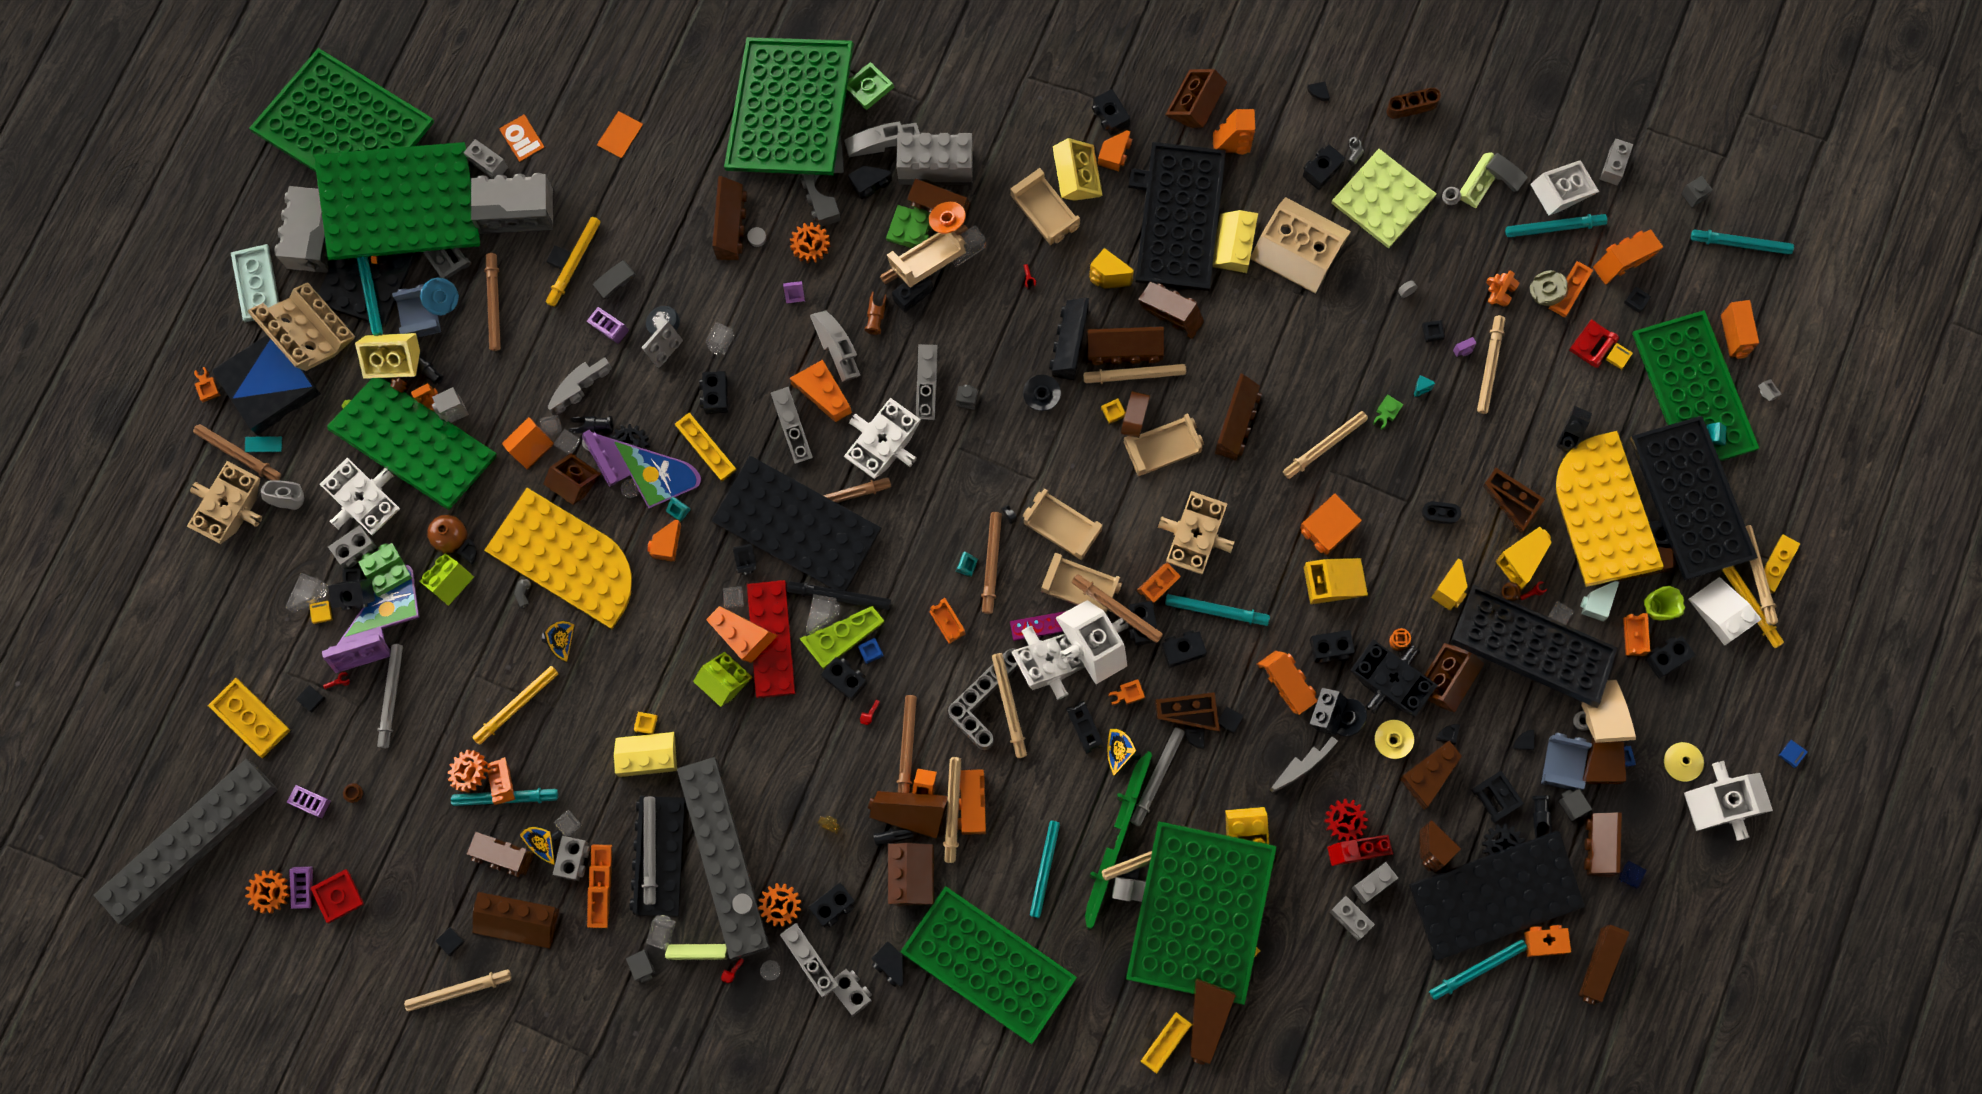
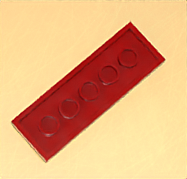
M786 581L747 584L750 622L777 635L753 661L756 698L795 694Z

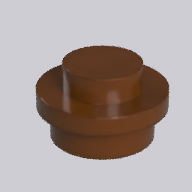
M400 377L391 379L392 383L390 386L397 391L403 393L405 390H408L409 387L406 385L408 382Z
M1515 582L1506 583L1502 588L1503 597L1510 601H1516L1521 595L1520 586Z
M356 783L348 784L343 790L344 799L350 803L358 802L363 796L362 787Z

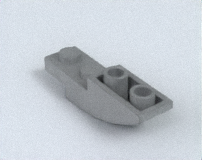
M900 121L855 134L844 141L848 156L854 157L884 152L886 147L897 146V133L920 135L917 123L901 125Z
M827 311L811 314V320L823 349H829L842 382L860 376L854 361L857 353L840 324Z
M918 344L916 416L921 420H935L938 345Z
M605 357L591 367L586 362L582 363L563 380L548 405V409L553 416L564 412L567 406L578 403L584 396L582 388L591 386L594 380L599 377L602 378L610 372L612 368Z
M789 387L771 392L794 463L813 458Z
M797 923L780 934L822 998L839 987Z

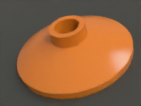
M956 202L941 203L931 211L929 224L938 233H952L958 230L965 222V210Z

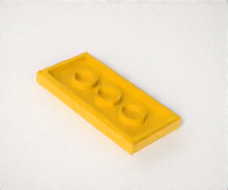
M235 678L208 705L261 758H264L290 732V729L238 678Z

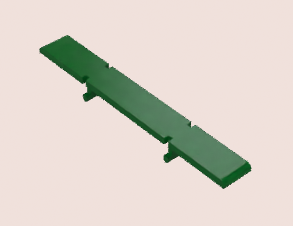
M1149 751L1136 764L1125 795L1121 793L1117 795V800L1123 802L1114 828L1120 829V833L1115 841L1114 850L1106 848L1098 874L1095 872L1090 873V878L1096 880L1086 908L1085 920L1087 930H1091L1094 927L1109 880H1104L1102 871L1115 865L1152 757Z

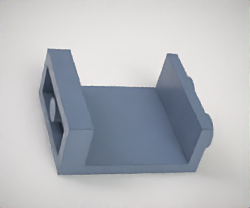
M424 284L418 285L413 289H400L396 293H392L399 311L401 322L400 334L416 333L418 338L441 332L438 315L427 311L421 303L420 294Z
M1561 733L1552 735L1548 740L1541 784L1568 790L1573 789V791L1578 789L1584 790L1586 781H1583L1587 752L1592 747V743L1586 742V739L1579 737L1570 739L1567 738V735Z

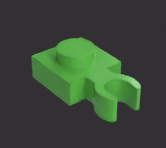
M1387 394L1376 411L1381 415L1375 418L1373 425L1377 421H1382L1381 430L1384 429L1387 419L1393 422L1404 404Z

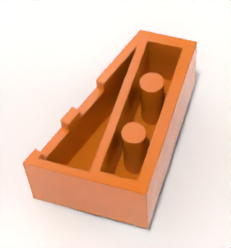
M823 360L790 377L792 386L802 392L806 398L816 404L833 421L837 422L852 413L849 403Z
M721 606L706 619L742 660L752 663L777 637L776 634Z

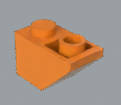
M1126 130L1103 142L1098 157L1099 166L1119 171L1121 165L1124 166L1127 158L1125 151L1130 149L1132 144L1130 131Z

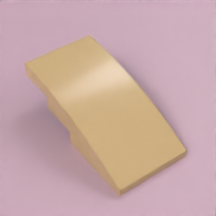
M1607 680L1598 708L1582 702L1581 706L1586 714L1587 726L1596 743L1636 740L1631 716L1617 680Z

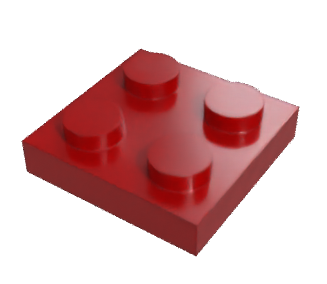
M347 869L310 888L328 924L365 905Z

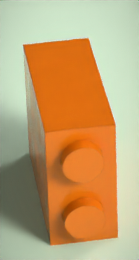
M1750 300L1731 302L1721 314L1729 356L1742 359L1748 357L1759 344Z
M1333 494L1301 524L1300 529L1306 539H1311L1315 543L1314 546L1320 553L1324 552L1328 555L1360 525L1362 520L1336 494Z

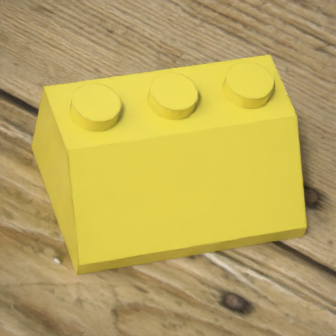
M1068 138L1053 146L1061 198L1076 201L1101 197L1102 190L1094 145Z
M1238 210L1220 214L1212 267L1247 273L1258 213Z
M416 333L367 335L355 343L363 379L416 376L420 355Z
M669 732L616 738L614 749L615 774L618 777L677 771L675 733Z

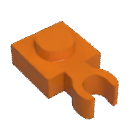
M202 367L204 370L203 375L199 376V373L196 370L194 371L195 376L200 381L195 383L200 400L206 402L220 396V392L213 377L208 378V370Z
M1138 679L1120 685V692L1112 691L1108 695L1109 697L1115 695L1118 698L1117 701L1111 703L1112 705L1119 704L1121 700H1125L1126 705L1145 699Z

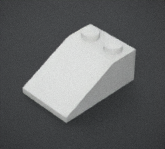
M1581 160L1545 172L1530 184L1548 215L1560 212L1599 192Z
M1720 577L1688 599L1724 646L1761 620L1753 607Z

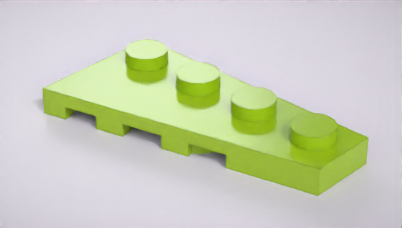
M871 606L851 615L849 618L835 622L831 626L817 630L815 633L799 639L820 666L825 669L835 657H841L885 622L874 607Z

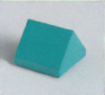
M1420 375L1416 383L1414 396L1417 397L1431 391L1435 384L1434 381Z
M1721 422L1707 424V430L1713 444L1725 446L1727 427Z
M671 497L666 512L681 522L691 509L677 498Z
M964 551L955 572L972 577L978 559Z

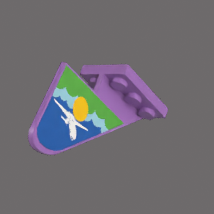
M590 430L582 435L608 486L611 487L618 481L631 475L648 508L671 499V497L688 492L698 487L701 482V476L698 471L687 462L608 438L595 432L593 433Z
M406 565L412 579L379 597L374 592L375 601L368 603V607L361 609L338 644L322 651L324 660L335 673L390 657L391 650L385 643L382 629L419 618L414 572L409 565Z

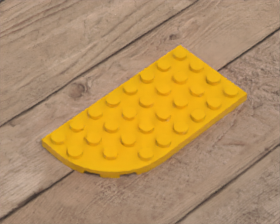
M1618 432L1605 433L1582 441L1578 444L1577 448L1574 447L1568 452L1559 467L1556 479V495L1586 587L1662 570L1664 566Z
M526 488L484 551L608 628L613 629L624 613L632 592V573L623 551L605 534L529 488Z

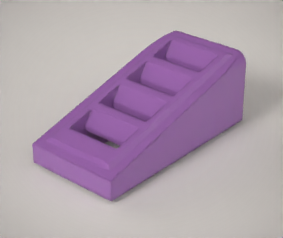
M599 307L596 308L587 320L590 325L617 344L621 342L629 331L622 322ZM603 315V317L600 319V321H599L598 323H596V321L600 318V316Z
M295 785L287 800V803L321 819L331 802L298 785ZM298 791H301L302 793L297 803L294 802ZM305 794H307L308 796H307V798H306L304 804L301 805V802H302V800H303ZM314 797L312 804L307 808L311 798ZM320 800V803H319V805H318L316 811H314L313 809H314V807H315L317 801Z
M293 867L290 869L291 909L312 908V891L310 888L313 887V867ZM297 874H306V877H297ZM297 882H306V885H297ZM297 890H306V893L297 894ZM296 898H306V901L296 902Z

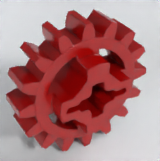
M1344 799L1342 804L1337 800L1335 802L1336 807L1330 805L1331 812L1327 811L1325 813L1329 817L1324 820V823L1329 824L1326 831L1332 830L1331 837L1337 835V841H1340L1342 838L1345 841H1349L1350 837L1352 840H1356V834L1361 837L1363 835L1361 829H1367V826L1363 824L1368 821V818H1363L1366 810L1360 811L1361 804L1355 806V800H1352L1350 804L1347 802V799ZM1346 808L1352 809L1354 813L1347 811ZM1337 811L1338 819L1333 822V816ZM1344 817L1346 819L1352 818L1348 824L1340 823ZM1359 819L1358 828L1355 830L1354 823ZM1337 829H1343L1346 831V833H1342Z

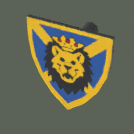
M558 621L548 626L542 633V642L547 643L555 657L567 662L574 624Z
M1110 729L1107 745L1108 761L1113 775L1116 776L1130 759L1139 760L1141 754L1137 752L1134 742L1127 733L1119 729Z
M531 826L525 829L520 836L526 845L538 857L555 865L553 842L562 837L561 831L556 830L552 833L551 830L539 826Z

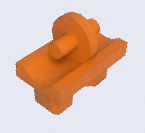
M1509 271L1508 274H1496L1494 278L1489 277L1486 283L1490 286L1488 291L1492 292L1487 301L1491 305L1497 303L1503 307L1509 305L1512 297L1505 292L1507 289L1513 292L1519 285V282L1514 278V272Z

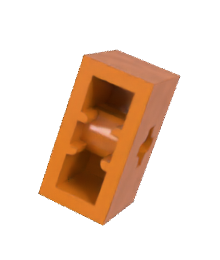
M1562 925L1549 926L1550 930H1542V927H1530V931L1524 933L1527 957L1571 953L1568 928L1562 929ZM1547 937V939H1551V943L1548 944L1543 939Z

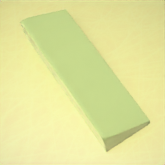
M1485 153L1460 190V200L1474 208L1478 206L1495 179L1486 168L1494 157L1493 153Z
M670 944L667 947L665 958L668 960L728 959L726 944Z

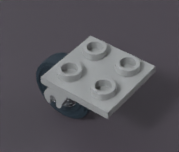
M669 306L655 308L646 319L647 330L652 336L642 346V349L658 368L667 361L668 357L683 341L676 332L680 324L679 316Z

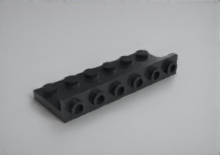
M640 795V800L636 801V812H639V817L635 820V831H638L633 845L634 851H636V859H633L632 862L635 879L631 880V890L634 891V898L630 899V911H633V914L636 916L679 917L686 800L685 797H655L656 884L658 887L656 888V903L645 905L644 888H642V885H644V797L646 796Z

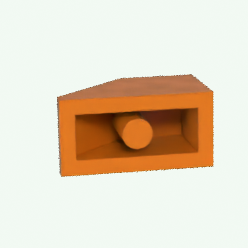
M679 520L672 521L653 535L652 541H649L647 548L653 559L675 562L681 530Z
M917 769L912 793L934 795L937 772Z

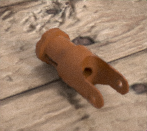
M873 291L869 300L868 323L865 327V332L877 335L881 334L880 324L884 318L887 297L885 294L883 305L877 306L873 303Z

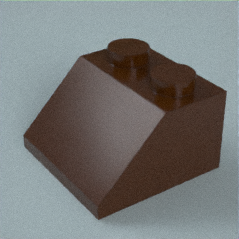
M571 453L550 466L543 484L574 505L586 496L601 476V473Z

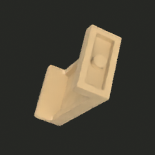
M1041 168L1010 188V196L1050 245L1054 242L1059 243L1063 240L1064 235L1069 232L1073 233L1079 228L1080 217L1072 213L1047 182Z
M955 231L948 234L936 233L899 257L893 251L887 254L891 268L909 287H912L965 254V241Z
M1185 414L1182 419L1140 434L1139 438L1132 436L1124 437V445L1138 476L1201 453L1204 442L1201 435H1197L1195 431L1197 428L1193 418L1189 417V414Z
M1044 489L1042 493L1038 492L1033 500L1035 503L1032 508L1028 507L1023 514L1024 524L1082 560L1102 531L1103 525L1098 521L1094 523L1050 495L1048 490Z
M1055 553L1041 587V592L1075 605L1088 600L1102 609L1107 615V612L1110 610L1089 595H1084L1082 590L1072 584V580L1079 574L1090 583L1094 582L1093 585L1113 598L1114 594H1119L1121 589L1120 577H1112L1064 559L1061 554Z

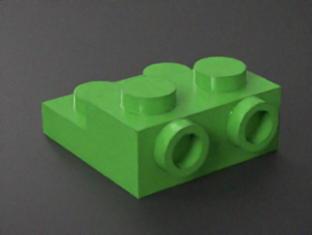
M870 62L862 67L852 78L848 79L846 93L856 103H860L868 110L891 91L894 85Z
M898 205L886 236V241L914 248L929 238V235H927L928 231L932 229L929 224L930 213L923 209L914 208L913 210Z
M393 543L382 544L378 551L373 554L366 553L362 556V560L358 561L366 578L371 579L373 590L377 597L412 579Z

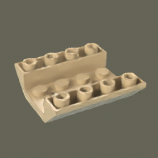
M1285 197L1262 232L1250 259L1316 294L1325 278L1326 272L1340 248L1345 244L1351 231ZM1288 227L1290 228L1291 232L1289 234H1283L1281 232V228ZM1321 244L1324 250L1317 252L1314 249V245Z
M308 282L294 288L290 298L269 308L262 303L248 310L251 317L296 368L305 371L335 357L355 338L353 333ZM281 318L288 319L290 323L283 322ZM309 345L313 347L314 350L307 349L305 346Z

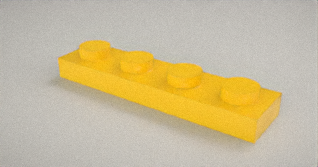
M690 413L675 423L677 429L721 482L737 471Z

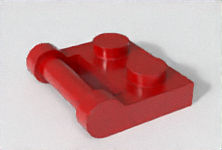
M1591 319L1569 351L1591 366L1598 368L1611 346L1619 340V336ZM1602 337L1607 339L1595 357L1591 356L1590 353Z

